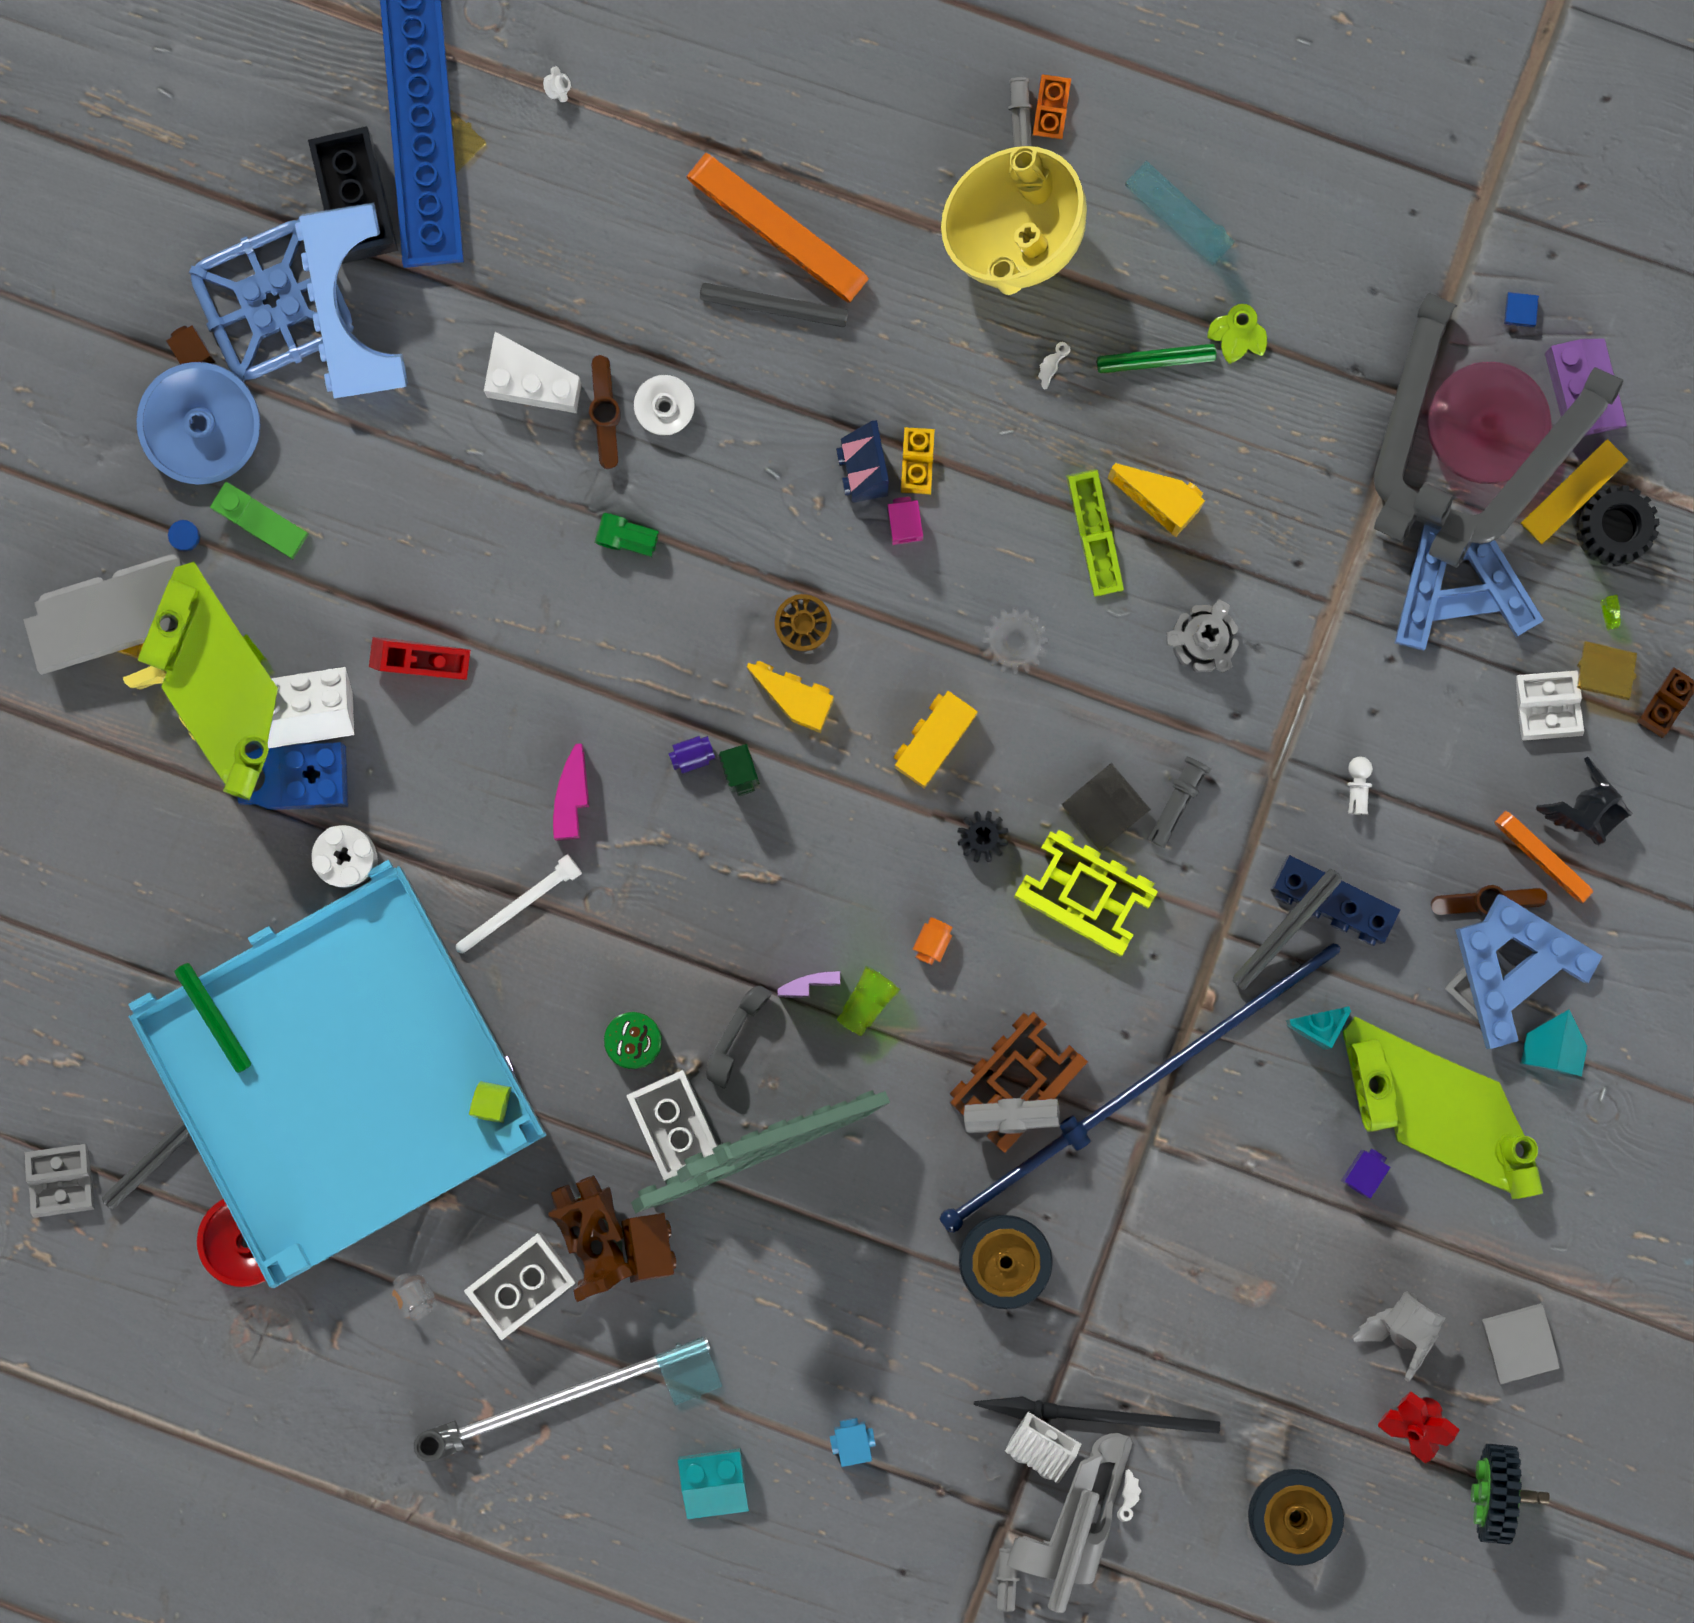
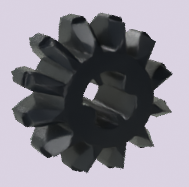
M979 811L974 812L976 823H973L970 818L965 817L963 822L970 829L958 828L957 831L960 835L967 836V838L957 841L958 846L969 844L963 855L967 857L974 850L976 852L974 862L976 863L979 862L981 853L985 854L987 863L991 862V850L996 856L1000 857L1003 853L996 844L1001 846L1008 845L1006 839L999 838V836L1009 832L1008 828L997 830L996 827L1002 823L1003 819L999 817L994 823L989 822L992 817V812L987 811L985 821H981ZM980 829L982 833L984 829L989 831L988 840L990 843L986 845L984 841L982 845L977 843L978 835L976 831Z

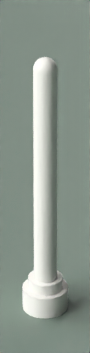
M569 854L558 860L559 864L555 866L556 870L459 941L456 944V951L458 953L468 951L562 880L566 882L571 879L573 881L582 874L580 868Z

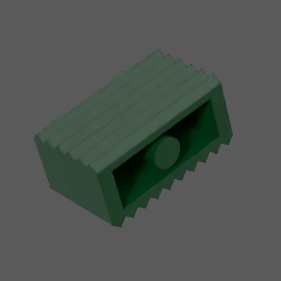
M743 744L721 751L718 756L729 790L737 792L738 796L754 792V786L760 783L748 745Z

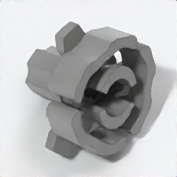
M1218 600L1213 606L1195 605L1190 610V615L1203 614L1194 617L1187 624L1184 632L1182 631V625L1189 615L1183 613L1178 617L1173 631L1167 632L1166 639L1167 645L1174 647V654L1180 664L1186 666L1191 662V659L1183 651V645H1185L1188 652L1194 658L1202 660L1212 659V662L1209 664L1194 663L1192 668L1195 672H1210L1216 668L1221 673H1224L1233 667L1231 658L1239 646V641L1233 638L1230 641L1229 650L1227 653H1224L1229 643V634L1232 637L1238 632V626L1232 617L1228 615L1229 604ZM1205 629L1211 634V642L1208 638H1202L1201 636Z

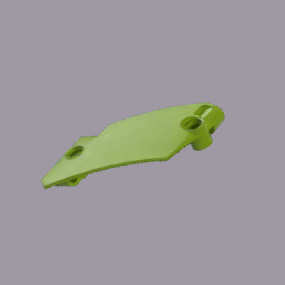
M195 562L175 567L137 661L167 672L161 688L225 784L223 792L250 800L268 755V739L278 687L225 611ZM165 618H171L175 620L178 627L172 632H166L160 627V622ZM250 744L258 745L262 749V756L257 759L249 758L245 753L246 746Z
M1356 1016L1343 1030V1036L1360 1114L1367 1132L1394 1127L1397 1142L1478 1180L1511 1194L1512 1199L1543 1194L1538 1166H1536L1535 1162L1538 1155L1537 1143L1533 1138L1524 1135L1500 1082L1435 1055ZM1372 1077L1375 1078L1379 1084V1088L1376 1093L1372 1092L1369 1087V1082ZM1518 1142L1523 1146L1524 1153L1521 1158H1519L1515 1152V1147L1518 1144Z

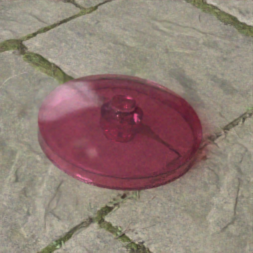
M1479 362L1454 372L1439 387L1429 407L1427 419L1428 435L1432 448L1439 460L1457 476L1480 484L1503 483L1511 479L1550 432L1551 414L1544 393L1529 375L1508 364Z

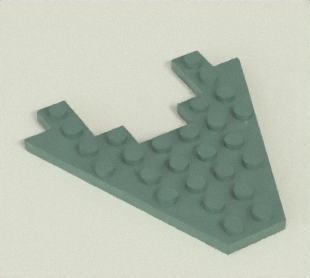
M873 1090L857 1096L855 1100L848 1103L843 1101L832 1107L827 1105L813 1111V1114L806 1117L802 1115L787 1122L786 1119L768 1126V1129L760 1133L757 1130L742 1136L740 1140L732 1144L729 1141L712 1149L714 1154L703 1157L702 1153L693 1155L684 1160L686 1165L677 1170L678 1175L665 1181L667 1186L657 1189L654 1184L638 1191L639 1197L631 1202L635 1214L651 1207L657 1208L870 1116L890 1103L886 1091L874 1094Z

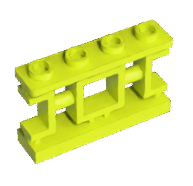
M1058 830L1056 834L1050 831L1041 849L1054 856L1040 882L1026 874L1014 898L1117 956H1123L1134 934L1121 928V925L1134 902L1147 909L1150 907L1158 893L1157 890L1153 889L1155 883L1141 875H1138L1137 879L1126 873L1127 867L1114 860H1111L1110 864L1099 858L1101 853L1087 845L1083 849L1072 843L1074 838L1061 830ZM1055 843L1089 862L1091 866L1088 867L1079 862L1072 875L1067 874L1055 867L1063 852L1052 846ZM1080 872L1107 886L1094 911L1067 897ZM1107 874L1139 890L1145 896L1141 897L1132 892L1125 906L1110 898L1109 896L1117 883L1107 878ZM1049 878L1064 885L1065 887L1058 901L1067 905V909L1065 910L1031 891L1029 887L1033 886L1042 891ZM1105 908L1119 916L1111 931L1122 937L1119 940L1083 920V917L1086 916L1096 921L1101 910Z

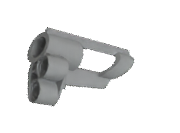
M1110 1433L1096 1440L1092 1446L1089 1458L1081 1461L1050 1542L1046 1540L1041 1542L1028 1536H1023V1538L1018 1536L1014 1540L1007 1566L1047 1579H1056L1081 1492L1083 1490L1092 1491L1100 1464L1112 1462L1115 1463L1101 1512L1097 1524H1091L1074 1581L1075 1584H1090L1094 1582L1111 1526L1112 1509L1132 1446L1130 1437L1120 1433Z

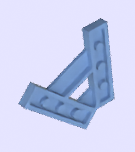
M1428 525L1423 526L1396 633L1395 644L1424 651L1432 621L1501 612L1515 637L1520 636L1544 621L1495 540L1483 544L1471 543L1463 559L1469 560L1482 581V585L1440 590L1447 563L1429 555L1431 545L1439 530Z
M1497 895L1483 922L1455 929L1486 1049H1493L1519 1041L1511 1011L1561 969L1583 983H1589L1602 958V955L1504 895ZM1510 939H1513L1533 951L1531 955L1502 978L1496 954L1500 947Z

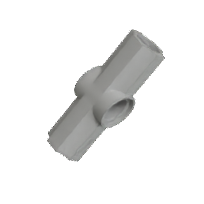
M1011 1098L998 1100V1103L965 1105L964 1122L966 1132L999 1131L1000 1133L1012 1134L1026 1132L1027 1129L1060 1127L1058 1099L1025 1101V1099Z

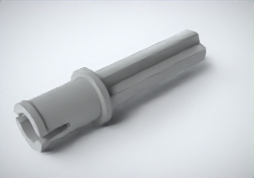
M1016 77L1009 80L1011 105L1008 108L1012 112L1014 147L1031 146L1030 110H1032V105L1029 104V78Z

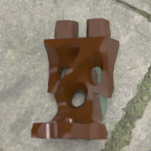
M594 1175L576 1183L581 1197L576 1199L569 1185H564L551 1192L555 1208L548 1213L549 1217L560 1228L569 1254L577 1253L585 1266L584 1278L578 1281V1286L574 1289V1296L577 1302L592 1295L608 1291L621 1280L634 1274L632 1267L624 1261L622 1228L615 1216L610 1187L601 1189ZM573 1226H578L580 1229L579 1237L574 1234ZM594 1240H598L602 1244L600 1254L593 1253L591 1249V1244Z

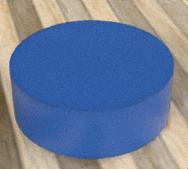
M179 520L169 528L168 539L174 548L187 552L193 550L198 545L200 532L192 522Z

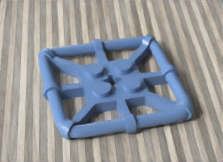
M300 219L285 222L249 239L247 236L241 238L240 243L210 255L190 268L189 274H191L193 289L208 320L207 328L209 332H213L229 369L243 382L261 377L292 362L300 363L303 361V357L319 351V344L323 343L321 336L297 347L288 328L306 319L313 321V314L317 313L309 310L302 294L308 291L307 283H312L311 278L297 283L291 270V265L301 242L298 240L295 223L300 222ZM293 233L282 262L263 270L254 249ZM246 253L255 274L234 282L207 272V270ZM203 280L234 291L241 309L219 317ZM336 283L339 311L346 326L352 333L354 326L352 325L351 314ZM270 293L274 296H280V299L276 301L277 306L274 308L269 304L264 305V301ZM246 318L253 336L244 359L240 364L224 328ZM281 331L289 351L251 367L262 339Z

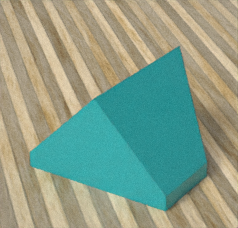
M1350 1006L1289 1019L1286 1020L1289 1028L1322 1049H1331L1345 1025L1351 1009Z
M1570 1009L1526 1033L1520 1064L1582 1077L1588 1046Z

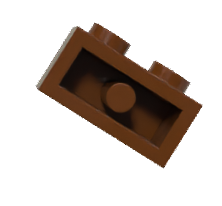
M665 1213L633 1217L621 1221L627 1263L634 1271V1274L630 1276V1283L666 1278L674 1275L676 1256L674 1251L670 1250L669 1238H671L672 1231L670 1222L665 1219Z

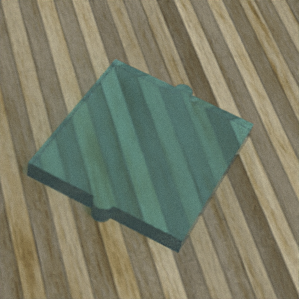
M703 1336L685 1344L677 1343L675 1348L655 1355L674 1405L695 1397L700 1399L702 1394L722 1387Z

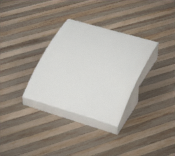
M1577 670L1516 676L1518 715L1522 741L1583 736L1584 725L1580 706L1582 696Z

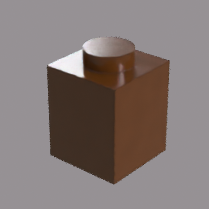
M193 325L188 328L187 326H182L171 333V338L166 340L180 364L190 362L215 363L214 358Z

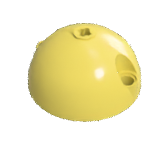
M1013 147L982 159L960 178L946 201L941 222L942 240L946 252L952 261L968 276L981 283L998 288L1005 295L1015 294L1021 288L1031 287L1050 279L1072 259L1082 242L1085 232L1087 204L1079 177L1071 164L1062 156L1039 147Z

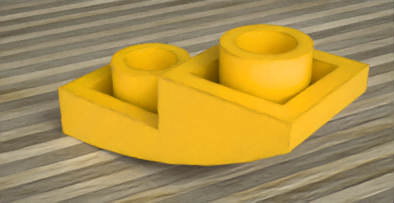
M904 427L901 493L931 494L935 429Z

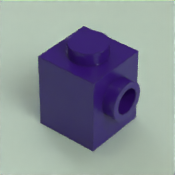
M1371 1148L1369 1153L1365 1150H1360L1341 1181L1364 1197L1371 1199L1391 1167L1384 1163L1387 1158Z

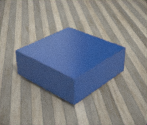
M1508 292L1504 324L1535 327L1539 295Z

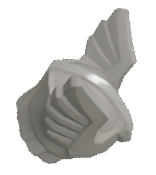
M1406 1291L1394 1308H1388L1383 1312L1377 1313L1376 1316L1367 1318V1322L1359 1326L1360 1330L1352 1338L1354 1341L1382 1342L1390 1335L1392 1341L1398 1347L1415 1350L1404 1378L1405 1381L1409 1382L1439 1338L1438 1333L1446 1318L1444 1315L1435 1313L1418 1302L1417 1296L1414 1293Z

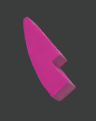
M581 743L574 745L559 779L553 813V835L556 841L579 839L578 808L590 807L584 746Z

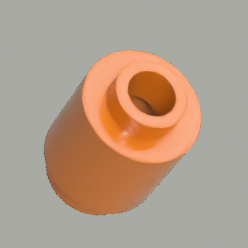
M930 917L928 924L924 923L912 949L917 952L915 958L929 965H932L934 961L941 962L952 938L950 932L953 927Z

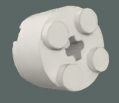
M339 825L329 827L317 838L312 849V866L318 876L326 883L341 889L355 888L370 879L369 872L378 863L376 848L372 840L365 833L351 826ZM348 850L347 854L351 856V860L349 862L344 861L341 865L342 860L338 858L339 854L345 853Z

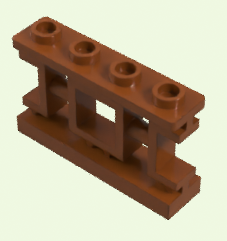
M1032 1012L1029 1016L1023 1013L1012 1025L1016 1029L1015 1032L1008 1039L1003 1035L991 1048L995 1052L988 1061L982 1058L971 1069L970 1072L974 1074L967 1084L961 1080L950 1092V1095L953 1097L950 1104L962 1115H964L965 1105L983 1104L974 1095L965 1104L961 1099L989 1069L994 1073L986 1080V1083L997 1093L987 1104L1013 1098L995 1080L1014 1059L1038 1079L1020 1099H1025V1101L1055 1099L1088 1061L1070 1045L1058 1056L1037 1036L1047 1024L1035 1012ZM1030 1024L1035 1026L1027 1037L1038 1048L1027 1060L1016 1050L1008 1058L1002 1055ZM1047 1055L1058 1065L1067 1057L1071 1059V1062L1044 1091L1039 1089L1047 1078L1036 1067ZM990 1131L986 1137L1005 1153L1024 1132L1005 1133L1000 1137L997 1134L999 1131Z

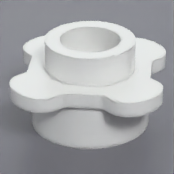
M557 66L552 67L551 74L544 78V90L551 99L558 98L560 102H566L571 82L568 76L562 74Z

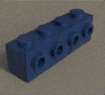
M1289 855L1286 857L1270 890L1275 892V898L1288 905H1292L1293 901L1299 903L1325 872ZM1341 881L1311 916L1319 919L1322 915L1332 920L1330 923L1332 927L1346 933L1348 929L1359 933V940L1375 946L1376 942L1379 944L1385 943L1401 909Z

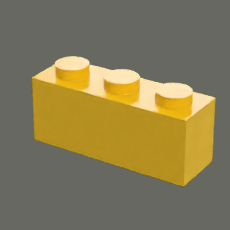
M947 691L944 696L941 694L936 696L929 706V709L933 711L926 721L922 718L919 720L911 732L915 736L908 746L903 743L893 757L897 760L894 768L924 789L978 713L977 710L950 691Z

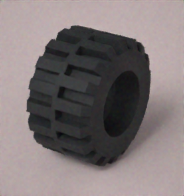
M1622 485L1620 488L1611 486L1592 497L1579 513L1581 516L1576 523V527L1580 530L1577 533V539H1582L1584 544L1581 545L1583 551L1588 549L1591 553L1589 557L1592 560L1598 558L1601 560L1600 564L1608 565L1612 563L1613 567L1624 563L1627 565L1644 555L1653 546L1654 543L1652 542L1659 533V531H1656V527L1660 525L1659 518L1655 519L1654 516L1658 511L1655 506L1650 507L1648 503L1651 499L1648 496L1643 498L1640 496V490L1635 488L1633 491H1630L1629 486ZM1617 510L1629 517L1633 525V535L1629 541L1616 542L1605 534L1602 527V518L1605 512Z

